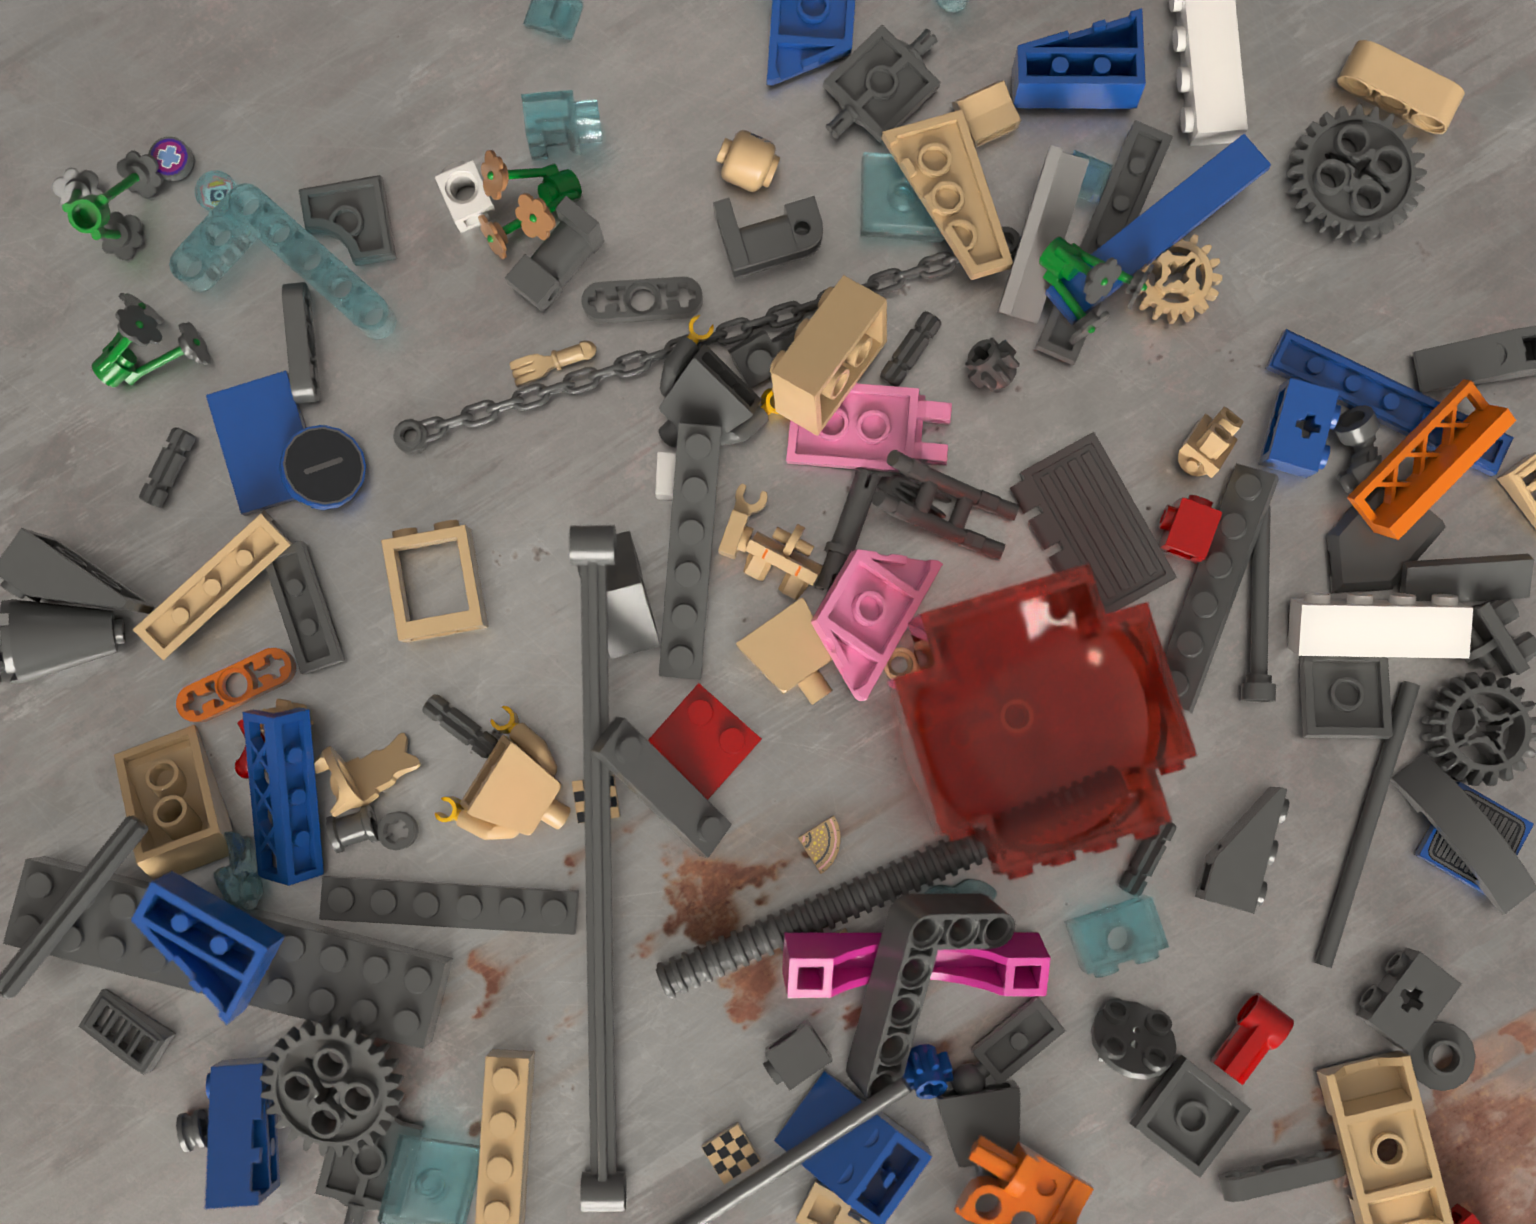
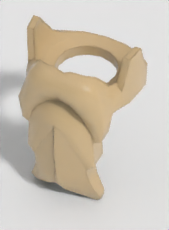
M405 733L398 734L386 748L381 751L374 750L361 760L357 757L344 762L332 746L322 750L321 754L314 760L315 774L329 769L332 773L330 776V786L333 794L336 796V803L330 812L334 817L347 810L369 805L379 797L381 791L393 786L399 777L420 767L419 759L407 752L408 738Z

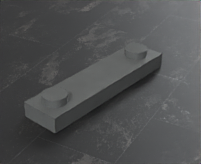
M615 717L590 750L699 856L710 857L732 824L625 718Z

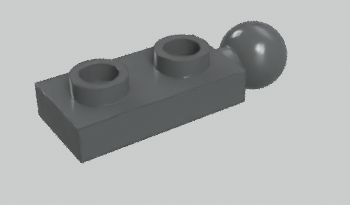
M1038 996L1033 997L971 1048V1051L979 1061L975 1065L963 1064L955 1069L953 1072L954 1080L951 1081L954 1091L958 1095L981 1092L985 1088V1078L990 1074L1000 1086L1066 1030Z

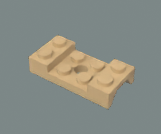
M1397 1050L1316 1070L1327 1113L1332 1115L1352 1192L1349 1200L1355 1224H1454L1410 1055ZM1384 1139H1394L1398 1147L1397 1154L1389 1161H1381L1377 1155L1378 1145Z

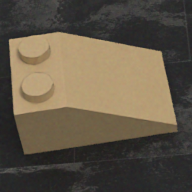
M195 725L114 754L126 817L135 816L148 826V832L133 851L136 864L152 880L170 871L180 875L238 853L225 803L198 728Z

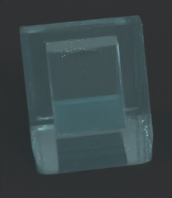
M531 0L523 24L526 27L562 39L571 40L583 9V2L581 0Z
M1074 150V156L1089 160L1078 197L1097 204L1103 194L1113 165Z

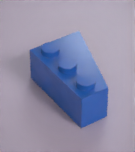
M1142 8L1130 11L1129 16L1106 23L1104 19L1094 22L1090 28L1069 34L1067 30L1018 45L1012 67V102L1015 108L1137 109L1146 85Z

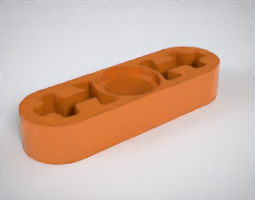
M279 648L264 649L184 687L176 699L177 711L187 721L207 722L289 683L296 673V661L286 650ZM273 657L275 660H283L285 666L279 669L281 676L277 678L275 674H265L259 677L258 680L263 686L258 688L257 677L249 669V666L253 665L254 671H262L271 665L269 658ZM240 673L246 678L248 685L246 692L242 696L235 698L228 694L226 681L232 674ZM213 683H215V690L211 687ZM216 691L218 697L224 702L221 706L219 699H212L202 705L204 711L202 714L198 710H190L189 704L194 702V693L197 696L204 697Z

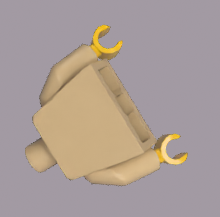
M502 706L510 714L508 724L499 726L492 718L490 722L497 731L503 734L510 733L509 738L505 735L501 736L462 800L454 796L441 798L452 805L451 815L447 816L442 812H435V817L440 822L457 821L458 827L484 840L513 839L519 833L530 836L540 821L555 829H560L570 814V807L554 799L562 785L555 778L557 773L555 760L546 742L525 723H519L518 715L511 708Z

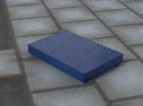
M285 370L207 394L206 398L240 513L246 516L294 501L295 499L291 497L282 484L279 463L286 444L294 434L306 427L300 406L295 403L292 396L289 372Z

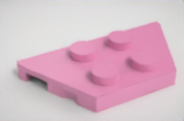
M860 549L851 551L812 618L811 624L854 698L858 701L867 700L943 564L940 561L910 559L907 556L896 554L881 555L875 551Z

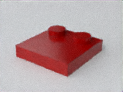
M700 683L694 687L648 739L707 800L762 740Z

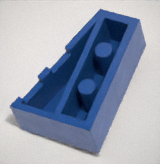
M170 871L151 881L131 919L169 962L173 960L191 979L189 984L197 993L202 991L220 1011L217 1015L226 1025L246 1010L285 938V935L174 871Z
M267 1057L222 1060L211 1066V1072L207 1074L206 1094L209 1099L205 1209L258 1206L280 1187L278 1130L275 1128L277 1114H266V1110L272 1104L273 1099L261 1097V1093L270 1085L260 1080V1077L268 1068L264 1064Z

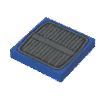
M1455 781L1496 827L1515 854L1518 855L1534 823L1462 782ZM1431 823L1414 855L1484 894L1474 882L1476 876Z

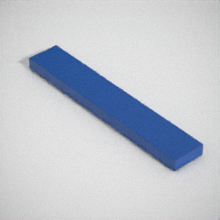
M1242 134L1091 255L1105 262L1113 257L1117 260V264L1121 266L1122 271L1134 276L1137 270H1143L1162 253L1268 171L1271 163L1249 138ZM1079 271L1070 281H1067L1065 278L1061 279L1086 314L1125 284L1117 279L1107 296H1101L1096 303L1090 304L1086 301L1087 294L1084 293V286L1086 285L1085 274ZM1054 286L1046 289V296L1071 325L1076 323L1078 319Z
M1288 329L1282 332L1265 368L1286 379L1294 378L1340 391L1337 399L1338 404L1348 409L1362 405L1370 406L1380 424L1405 436H1408L1440 403ZM1457 410L1456 421H1464L1468 415ZM1435 427L1428 434V447L1435 450L1441 444L1443 427ZM1504 433L1471 467L1491 477L1497 475L1514 437Z

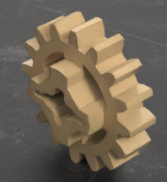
M1194 234L1188 242L1182 238L1150 263L1155 265L1152 271L1155 274V285L1151 287L1149 279L1147 280V289L1140 293L1144 299L1138 308L1142 311L1151 306L1154 309L1152 319L1157 320L1162 313L1167 314L1168 323L1174 324L1178 315L1181 314L1183 319L1189 322L1194 317V309L1203 314L1209 308L1206 300L1214 301L1218 296L1219 292L1211 286L1218 285L1222 281V275L1213 273V270L1221 262L1219 258L1208 259L1207 254L1212 248L1210 244L1205 245L1201 249L1196 246L1198 235ZM1171 252H1179L1187 256H1177ZM1149 265L1146 266V267H1145L1143 270H1141V271L1145 273V272L1147 271ZM1185 268L1187 269L1182 275L1181 280H1176L1174 283L1170 282L1166 287L1163 286L1168 280L1169 275H1174L1177 272L1180 273ZM1197 268L1200 269L1202 276L1201 289H1199L1200 284L1196 281ZM1163 299H1177L1180 303H1171Z

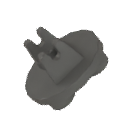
M1117 998L1110 999L1105 1007L1097 1013L1091 1028L1092 1044L1098 1053V1061L1105 1062L1111 1069L1129 1078L1146 1080L1160 1076L1171 1066L1177 1050L1175 1036L1171 1030L1172 1021L1170 1017L1161 1010H1153L1137 1002L1123 1001Z

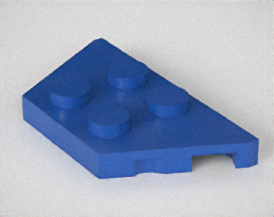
M772 0L767 85H775L851 54L855 0Z

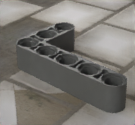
M982 893L906 894L900 896L891 904L846 1066L848 1077L867 1099L904 1075L938 950L995 949L1002 947L1012 938L1016 926L1014 918L988 895Z

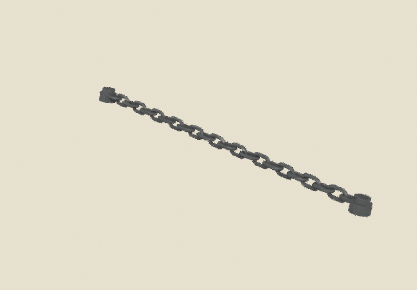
M1003 226L1004 236L1012 241L1009 251L1013 260L1021 237L1015 229ZM939 252L924 257L919 261L917 267L905 271L890 268L875 273L862 286L879 295H883L902 288L905 280L922 276L926 279H932L948 274L960 262L955 254ZM945 258L943 264L948 267L927 273L930 270V266L925 265L926 263ZM895 274L892 279L898 283L877 289L880 284L878 281H875L876 279ZM825 290L821 291L815 300L803 304L797 301H788L769 308L766 316L751 321L740 317L723 322L718 325L715 332L707 340L698 342L697 346L700 348L704 343L708 345L717 341L728 345L749 338L753 330L770 325L773 328H782L797 323L803 318L804 313L818 309L819 300ZM794 307L791 313L796 315L795 317L776 322L778 315L773 313ZM743 323L741 330L745 333L725 339L728 333L723 329ZM688 334L671 339L666 343L664 349L652 353L638 350L622 355L614 361L612 366L600 370L594 367H585L566 374L562 382L550 386L536 383L520 388L512 394V398L498 403L492 400H483L463 408L460 415L444 420L442 417L435 416L421 421L414 419L403 420L395 427L393 433L394 442L397 447L407 454H419L427 448L430 441L442 438L449 428L462 424L467 427H477L495 420L499 412L514 407L520 411L529 410L545 404L551 395L563 391L570 394H578L591 390L599 385L601 379L617 374L619 377L626 378L643 373L651 367L653 362L667 358L674 348L672 346L676 345L681 337H687ZM642 356L639 359V363L644 364L643 366L624 372L626 365L621 362ZM590 373L588 379L593 381L592 383L573 388L575 382L570 380L571 378ZM540 389L537 395L543 397L542 399L521 405L524 403V398L519 397L520 395ZM488 406L486 412L491 414L490 416L471 421L473 415L468 412ZM437 422L435 429L441 431L429 435L425 426ZM408 429H415L417 432L416 439L412 442H405L403 439V435Z

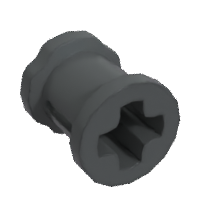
M370 805L362 806L360 812L337 818L332 815L326 818L327 833L336 853L344 852L346 846L365 840H370L372 843L379 841L377 836L378 823Z

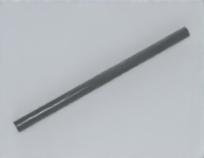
M1403 681L1392 715L1393 736L1384 741L1315 960L1317 964L1329 968L1333 966L1420 689L1418 684Z
M904 1077L899 1078L676 1224H709L911 1093L912 1090Z

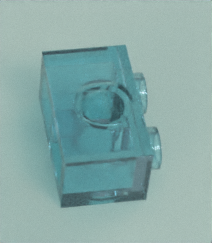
M1144 894L1064 921L1080 969L1087 975L1093 973L1095 978L1105 977L1118 972V964L1134 959L1135 964L1155 960L1160 957L1159 950L1169 947L1153 898ZM1116 927H1123L1127 932L1125 945L1119 949H1111L1108 944L1110 931Z

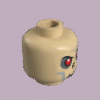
M746 130L739 131L733 141L725 138L716 159L717 162L723 164L721 169L722 179L749 192H756L761 186L768 188L780 160V156L775 155L776 147L774 143Z

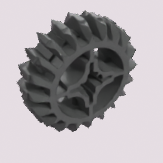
M1477 672L1466 673L1464 680L1460 677L1451 678L1449 680L1450 689L1443 686L1436 690L1437 696L1441 701L1429 700L1426 704L1431 711L1435 712L1434 716H1426L1421 720L1425 725H1432V733H1425L1421 738L1424 741H1434L1435 746L1430 748L1427 754L1429 757L1442 756L1438 765L1444 771L1452 769L1451 778L1453 780L1462 781L1466 778L1468 785L1479 786L1482 781L1486 786H1495L1498 783V777L1502 781H1510L1514 779L1513 770L1524 771L1527 769L1522 757L1534 758L1536 755L1535 750L1529 746L1530 741H1536V733H1532L1531 725H1536V717H1529L1528 714L1535 707L1536 703L1533 701H1520L1526 689L1515 687L1510 690L1511 679L1501 677L1496 681V676L1493 672H1484L1481 677ZM1481 694L1491 698L1503 710L1493 713L1488 712L1483 704L1477 703L1474 695ZM1457 711L1460 718V725L1458 726L1457 730L1453 732V719ZM1478 722H1491L1485 725L1486 731H1480L1485 734L1484 736H1471L1477 733L1476 727L1481 726ZM1509 726V737L1505 746L1503 733ZM1474 745L1479 754L1486 756L1488 762L1484 764L1476 763L1467 758L1459 748Z

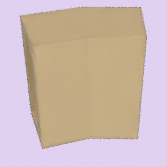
M1004 80L994 82L951 102L954 111L963 110L975 148L1017 129L1021 122V118L1012 102Z

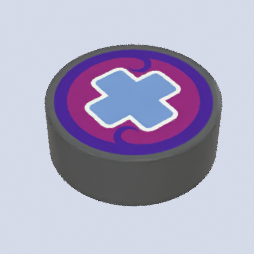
M176 137L160 138L154 142L148 154L157 160V172L162 175L164 180L179 181L185 178L193 168L194 157L191 150L182 140Z

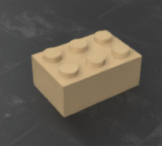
M844 275L834 288L830 286L824 291L818 303V310L811 319L805 318L800 323L794 335V342L787 351H780L771 364L772 392L774 393L775 410L777 413L816 436L820 434L887 342L886 298Z

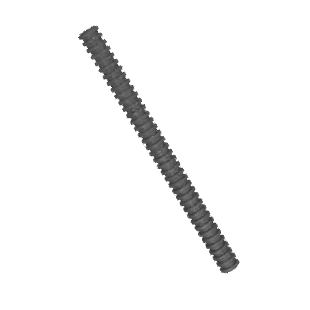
M1114 766L1108 767L1106 773L1098 771L1093 779L1089 776L1084 777L1083 783L1079 784L1075 781L1071 783L1070 789L1061 787L1056 795L1053 792L1047 793V799L1042 800L1041 797H1038L1033 805H1030L1028 802L1024 803L1023 809L1018 811L1017 808H1013L1008 816L1001 813L998 815V820L994 821L990 818L986 820L987 825L985 826L976 824L974 825L975 830L971 832L968 829L962 830V836L957 837L953 834L948 842H945L943 839L939 840L938 846L933 848L931 845H928L923 853L916 850L911 858H908L906 855L901 857L902 862L896 864L895 861L889 862L890 867L886 869L882 866L877 867V873L871 874L868 871L865 873V878L859 880L858 877H854L852 879L853 883L847 885L846 882L840 884L841 888L837 890L831 887L828 889L829 893L824 896L821 892L817 893V899L810 901L809 898L804 899L805 904L801 906L794 903L791 905L792 909L787 912L784 908L779 910L780 915L774 917L773 914L767 915L768 920L764 922L760 919L755 920V926L749 927L746 924L742 927L743 931L739 933L736 930L730 931L731 936L725 938L724 935H721L716 943L709 940L706 942V947L701 949L699 946L693 948L694 952L690 954L684 951L679 959H676L674 956L670 957L669 963L665 965L661 961L656 965V973L666 996H669L670 999L676 998V992L681 991L685 994L689 991L688 987L692 985L695 988L701 987L700 982L706 980L707 983H710L715 975H719L722 978L725 976V971L729 969L732 972L737 971L738 965L743 964L744 967L750 965L749 961L754 958L757 962L761 961V955L768 953L769 956H772L777 948L783 951L784 933H814L816 931L817 933H824L823 928L828 926L832 930L836 928L835 923L841 921L842 924L848 923L847 918L854 916L857 919L860 917V912L865 910L869 914L873 912L872 907L876 905L879 908L885 907V901L890 900L893 903L897 899L896 897L901 894H909L908 891L913 889L919 892L924 884L931 887L934 885L933 881L938 878L942 882L946 880L945 875L951 873L952 876H956L961 868L965 871L970 870V864L976 863L979 866L983 864L982 859L986 857L989 860L995 859L994 854L1000 852L1001 855H1004L1009 847L1016 850L1021 842L1025 844L1031 843L1032 837L1036 836L1037 839H1041L1046 831L1050 834L1055 833V827L1060 826L1064 829L1068 827V822L1071 820L1074 823H1078L1081 816L1084 815L1086 818H1089L1094 810L1100 813L1104 811V806L1106 805L1110 807L1116 806L1117 800L1126 802L1129 800L1127 784L1119 769Z

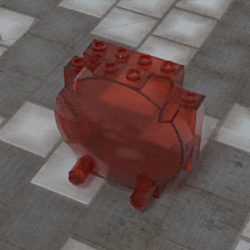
M1088 563L920 613L907 623L914 643V655L919 662L921 670L893 678L887 683L899 718L900 739L904 758L911 777L924 798L935 835L942 836L947 834L949 842L973 835L975 841L984 844L993 874H1007L1008 880H1014L1033 874L1032 865L1041 863V866L1050 865L1051 867L1063 865L1077 860L1076 851L1082 850L1083 853L1093 852V854L1111 850L1119 847L1117 838L1133 834L1135 841L1149 838L1161 833L1159 825L1172 822L1156 769L1159 770L1160 776L1186 769L1184 760L1198 755L1148 602L1105 614L1095 579Z

